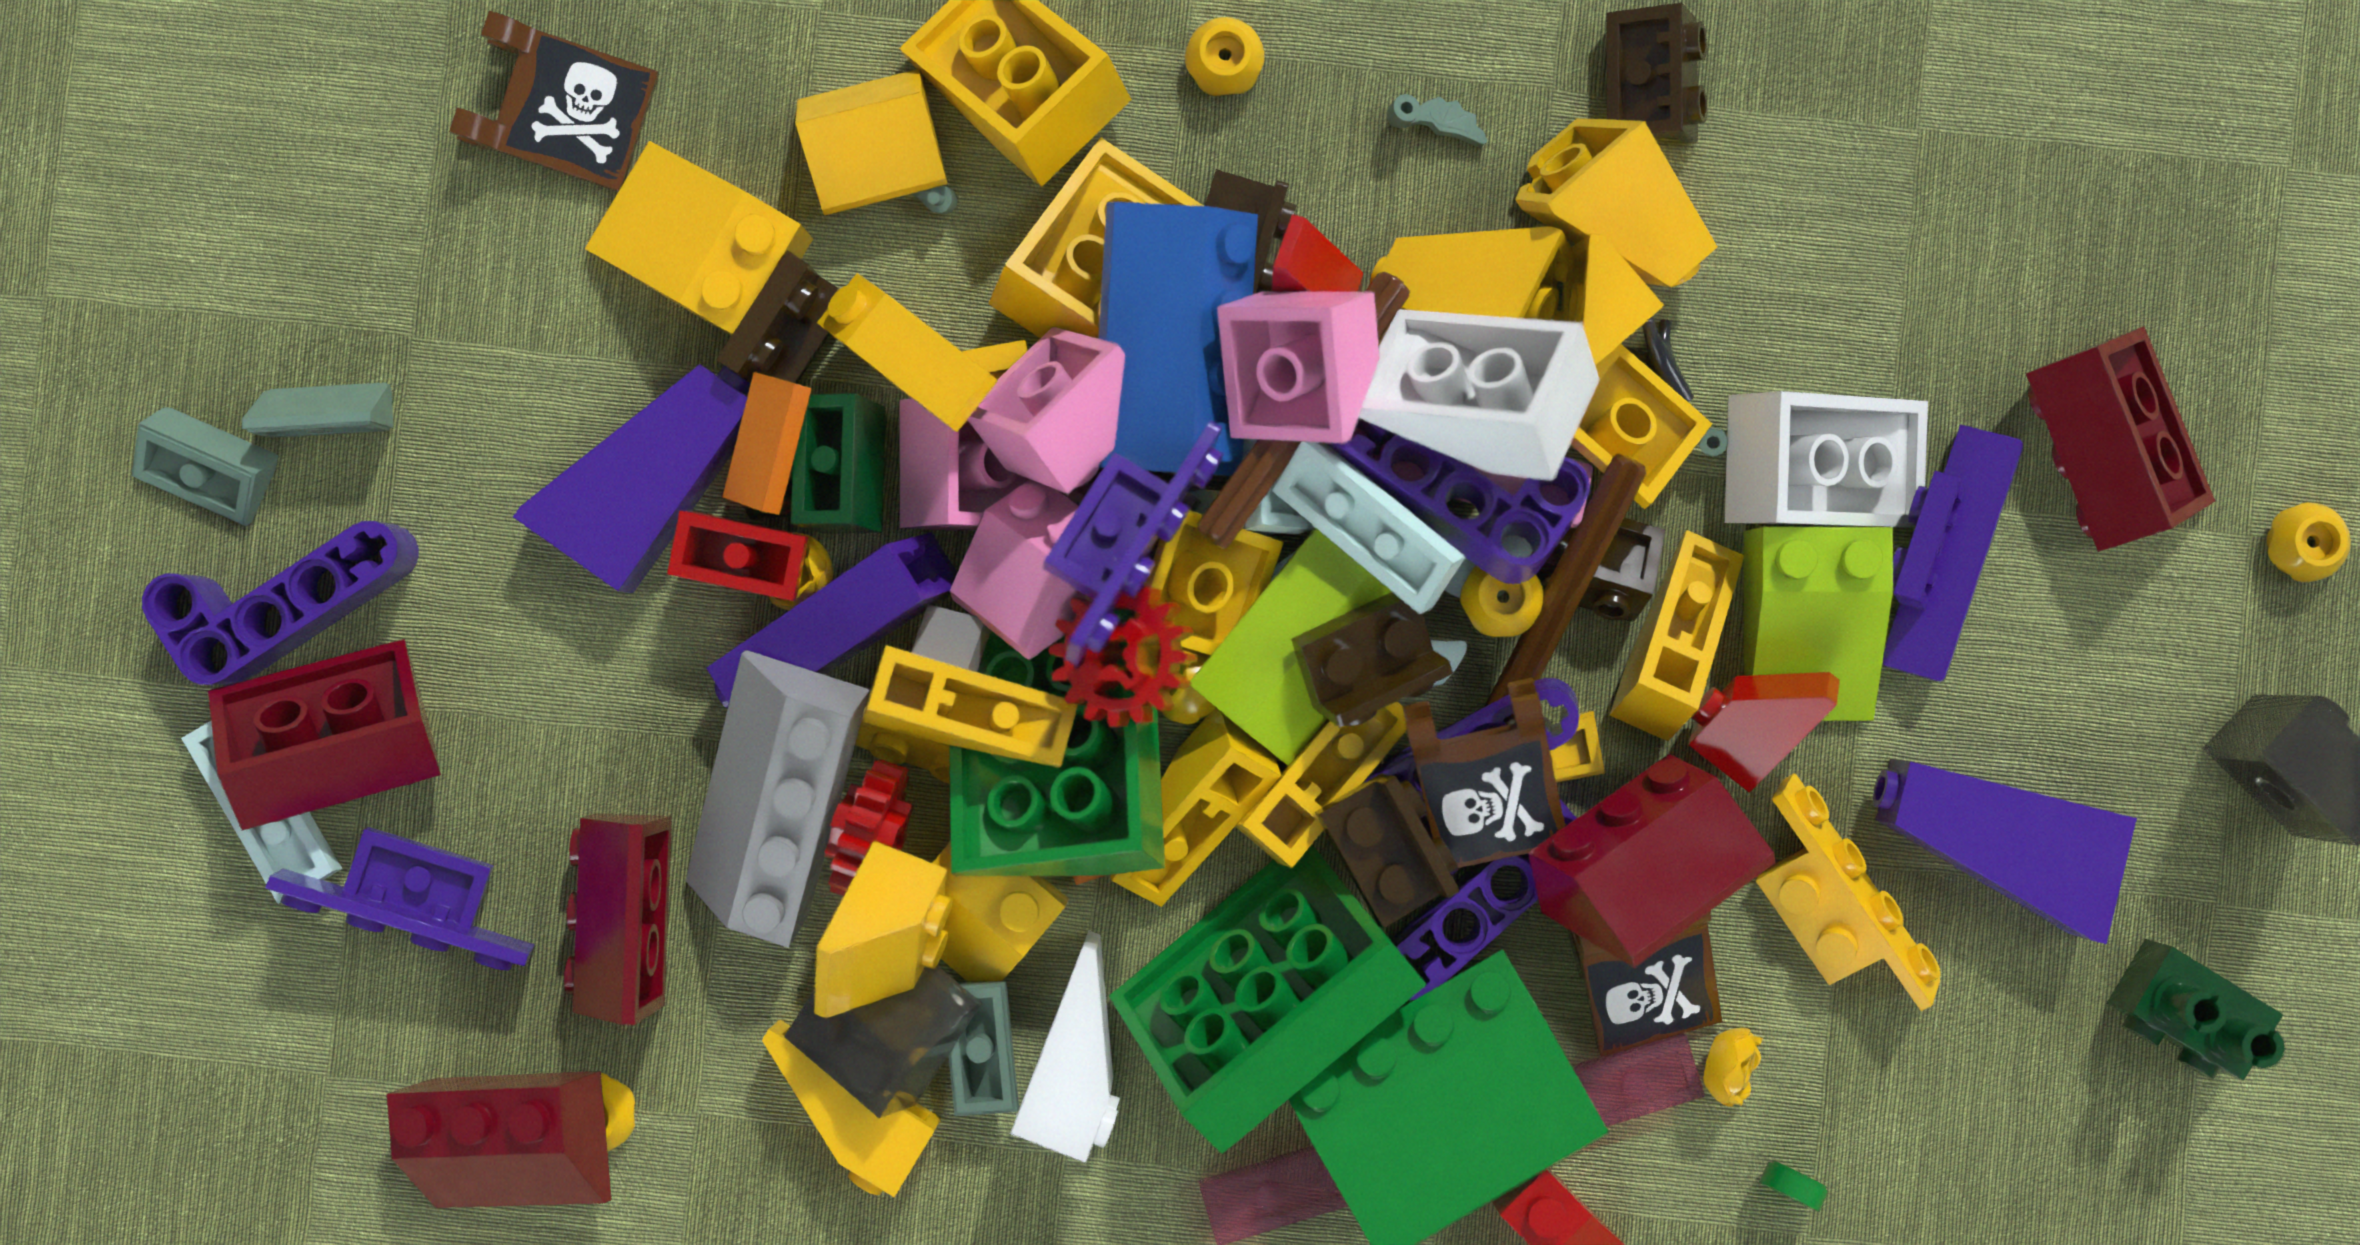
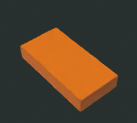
M756 372L753 373L723 498L759 511L780 514L811 393L810 387Z

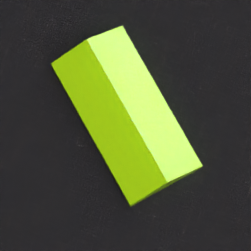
M1315 527L1191 678L1190 686L1289 766L1327 720L1325 716L1311 705L1291 639L1392 591Z

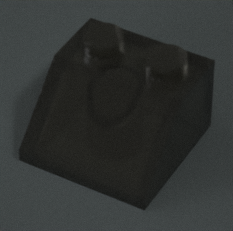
M2254 694L2202 748L2293 837L2354 846L2360 845V737L2347 725L2351 721L2349 715L2334 701L2322 695Z
M925 966L913 989L829 1018L814 1014V989L784 1037L874 1115L882 1118L916 1105L982 1002L938 966L935 969Z

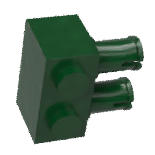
M856 393L810 395L793 460V479L788 480L780 514L763 512L744 505L748 517L752 520L791 517L792 525L823 534L882 533L886 407Z
M2148 939L2143 941L2106 1003L2127 1016L2122 1027L2155 1046H2159L2162 1039H2165L2181 1049L2177 1057L2179 1062L2211 1080H2214L2219 1071L2244 1081L2253 1066L2260 1069L2273 1067L2278 1064L2285 1052V1042L2282 1035L2275 1030L2284 1014L2173 946Z

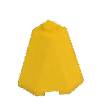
M1576 118L1530 158L1527 171L1533 179L1532 183L1521 186L1515 199L1524 212L1547 226L1562 230L1565 237L1575 244L1590 233L1603 234L1647 284L1674 287L1685 283L1699 271V263L1718 248L1645 121Z
M1552 226L1396 238L1388 255L1383 256L1376 263L1371 274L1370 284L1377 274L1381 272H1387L1402 280L1403 284L1410 291L1409 298L1402 306V310L1562 322L1564 313L1557 311L1559 302L1557 283L1558 281L1566 283L1571 279L1575 255L1563 231Z

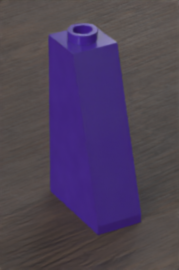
M699 364L522 504L513 518L615 590L634 593L674 537L679 511H692L734 452L751 384L725 365L716 375Z
M930 532L886 544L706 667L715 681L714 689L720 702L728 709L741 654L745 650L825 675L926 611L928 605L934 606L950 596V589L957 571L933 533Z
M1890 759L1888 770L1884 769L1880 772L1874 786L1873 804L1875 807H1878L1876 821L2066 933L2107 944L2137 818L1911 761Z

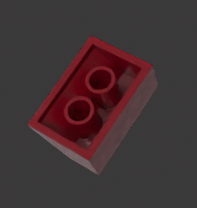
M2145 326L2026 373L2030 383L2028 388L2030 405L2034 413L2040 419L2045 420L2054 443L2052 446L2054 464L2058 472L2069 480L2078 502L2076 505L2078 523L2082 531L2088 537H2092L2098 552L2172 529L2215 502Z
M405 639L208 690L217 776L242 831L441 775L432 731Z
M1670 754L1528 852L1541 913L1634 968L1775 863L1774 852L1719 779Z
M593 814L580 817V828L573 829L569 844V858L571 865L578 867L577 892H572L568 900L567 925L569 930L576 931L575 956H569L564 973L565 992L567 995H573L572 1013L620 1025H636L665 1006L672 816Z
M601 1071L432 1078L386 1094L392 1160L435 1208L601 1204L612 1200Z

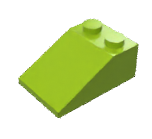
M1760 527L1744 531V676L1831 672L1840 680L1837 706L1822 721H1874L1893 596V527Z

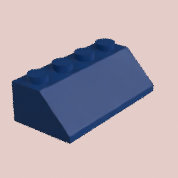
M1131 202L1106 203L1099 339L1118 344L1125 354L1115 447L1099 463V468H1105L1115 452L1146 471L1178 472L1210 421L1222 427L1215 449L1224 454L1213 475L1231 476L1242 462L1244 438H1231L1217 307L1253 295L1258 214L1209 206Z

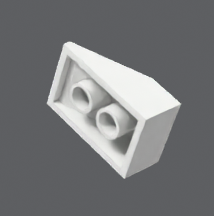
M1398 309L1379 345V362L1358 418L1492 474L1553 481L1596 389L1599 377L1582 323Z
M1784 391L1729 395L1725 523L1915 528L1916 524L1908 523V516L1917 488L1919 486L1925 487L1928 401Z
M1091 931L1087 933L1011 1131V1134L1086 1162L1092 1144L1102 1148L1105 1147L1118 1113L1116 1109L1120 1098L1111 1095L1113 1066L1101 936Z

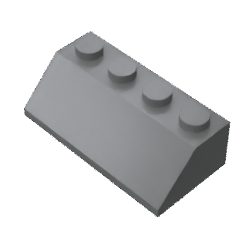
M748 650L741 654L685 880L726 928L787 948L790 947L810 913L825 857L824 852L829 842L832 828L830 824L840 802L870 689Z

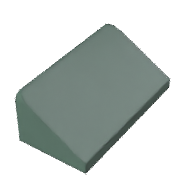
M387 383L270 389L263 392L242 418V429L268 438L389 431V428H393L392 389Z
M165 407L138 424L131 476L244 526H248L252 523L275 472L278 455L173 408Z
M955 981L948 983L942 987L954 1116L1018 1112L1019 1101L1006 981Z

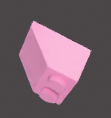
M1259 292L1218 306L1231 438L1344 443L1349 441L1379 362L1374 292Z
M1052 327L998 379L995 386L967 420L1006 470L1069 494L1074 488L1084 485L1093 478L1098 471L1099 463L1115 447L1125 354L1118 344Z
M912 398L900 400V528L950 531L977 530L982 516L988 507L1030 480L1006 470L968 420L956 433Z
M1031 479L985 510L950 589L952 599L971 615L977 616L986 627L1028 660L1065 635L1055 626L1057 619L1074 621L1077 615L1070 603L1074 597L1085 598L1092 603L1094 602L1089 596L1043 569L1046 556L1079 506L1056 489Z

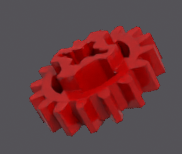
M1144 586L1134 598L1124 592L1112 612L1131 609L1141 614V616L1137 619L1131 618L1124 625L1119 620L1101 652L1097 654L1088 648L1077 666L1065 659L1068 644L1093 603L1085 598L1074 597L1070 601L1073 611L1077 615L1074 621L1057 619L1055 626L1066 634L1064 644L1049 646V653L1064 657L1065 666L1052 673L1054 681L1071 682L1073 687L1064 698L1067 704L1079 705L1086 701L1088 702L1084 718L1087 720L1101 721L1107 715L1109 726L1127 727L1131 715L1136 724H1148L1153 722L1151 705L1160 711H1171L1175 707V703L1168 693L1171 688H1189L1191 682L1180 674L1179 671L1181 664H1190L1197 660L1196 654L1182 651L1181 641L1188 639L1194 634L1193 628L1174 625L1172 621L1178 616L1181 607L1178 603L1166 602L1158 606L1161 590L1155 587ZM1120 642H1127L1129 646L1122 653L1118 644ZM1159 647H1160V648H1161V658H1160V664H1159V667H1158V663H1159ZM1122 655L1128 662L1126 666H1119L1117 664ZM1121 683L1126 690H1133L1136 695L1126 699H1118L1106 694L1105 691L1108 688H1115Z
M881 759L875 760L871 770L868 769L866 771L862 786L854 783L850 784L845 798L841 804H838L832 818L829 842L824 852L826 857L833 859L830 867L833 871L828 881V885L831 886L830 892L845 896L873 841L902 851L907 838L909 820L914 809V804L905 801L907 793L904 792L909 782V777L907 776L909 769Z

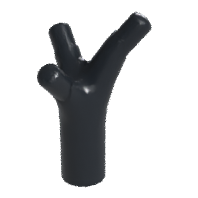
M1650 317L1642 324L1648 352L1629 347L1625 348L1689 402L1694 398V395L1673 355L1670 342L1672 323L1668 319H1662L1659 321L1657 329L1654 318Z

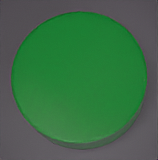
M1774 1160L1767 1163L1759 1180V1183L1817 1212H1820L1829 1192L1826 1190L1827 1187Z

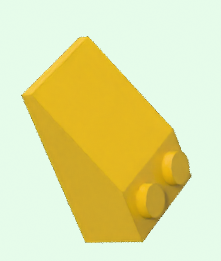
M949 0L899 48L902 54L920 70L1002 155L1041 187L1132 100L1109 55L1038 0Z
M1100 137L1004 265L988 304L1039 338H1042L1052 327L1099 339L1106 203L1131 202L1203 205Z
M649 141L585 249L727 334L732 335L786 252L789 251L802 259L813 238L800 223L775 208Z

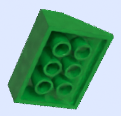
M1122 609L1114 611L1112 614L1120 618L1119 620L1124 625L1131 618H1134L1136 611ZM991 631L977 673L1061 698H1065L1067 692L1073 687L1070 681L1053 680L1052 673L1065 665L1064 657L1049 653V646L1028 660ZM1066 634L1051 645L1064 644ZM1120 642L1118 644L1122 653L1129 646L1127 642ZM1123 655L1117 661L1119 666H1126L1128 663ZM1121 683L1115 688H1108L1105 691L1106 694L1118 699H1126L1136 695L1133 690H1126ZM1087 701L1077 705L1060 767L949 745L951 873L955 876H1103L1165 868L1157 708L1151 705L1153 711V722L1136 724L1130 715L1127 727L1109 726L1107 715L1101 721H1089L1084 718Z
M1311 844L1293 867L1278 864L1273 859L1112 992L1109 997L1181 1115L1223 1154L1427 984Z
M1503 949L1393 1012L1288 1099L1370 1245H1418L1609 1134L1606 1125L1538 1006Z

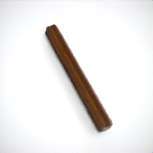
M1387 272L1377 274L1365 291L1374 292L1378 340L1394 319L1398 309H1401L1410 294L1409 289L1403 284L1402 280ZM1258 439L1197 522L1199 533L1210 543L1225 549L1229 547L1283 473L1301 441Z
M1622 454L1613 456L1583 514L1581 523L1575 529L1543 591L1541 612L1534 624L1521 634L1484 707L1509 695L1507 683L1532 677L1534 681L1540 679L1646 477L1645 466L1636 459Z

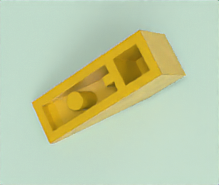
M858 273L855 274L846 286L840 288L832 296L828 309L817 322L868 366L956 433L998 382L988 371Z
M1685 531L1627 661L1610 716L1669 741L1698 710L1745 555L1691 531Z
M886 646L878 664L861 722L927 741L1060 767L1077 705L1067 704L1064 698Z
M1396 701L1377 710L1376 715L1372 719L1358 725L1338 727L1327 719L1289 766L1284 762L1279 766L1281 777L1235 827L1278 864L1293 867L1324 830L1315 811L1360 786L1405 733L1407 727L1403 706Z
M1215 707L1178 748L1161 779L1165 868L1111 874V881L1162 907L1281 777L1275 755Z
M778 1020L768 1029L762 1042L837 1162L850 1170L848 1178L859 1188L873 1195H881L884 1191L895 1197L934 1133L941 1117L782 1020Z

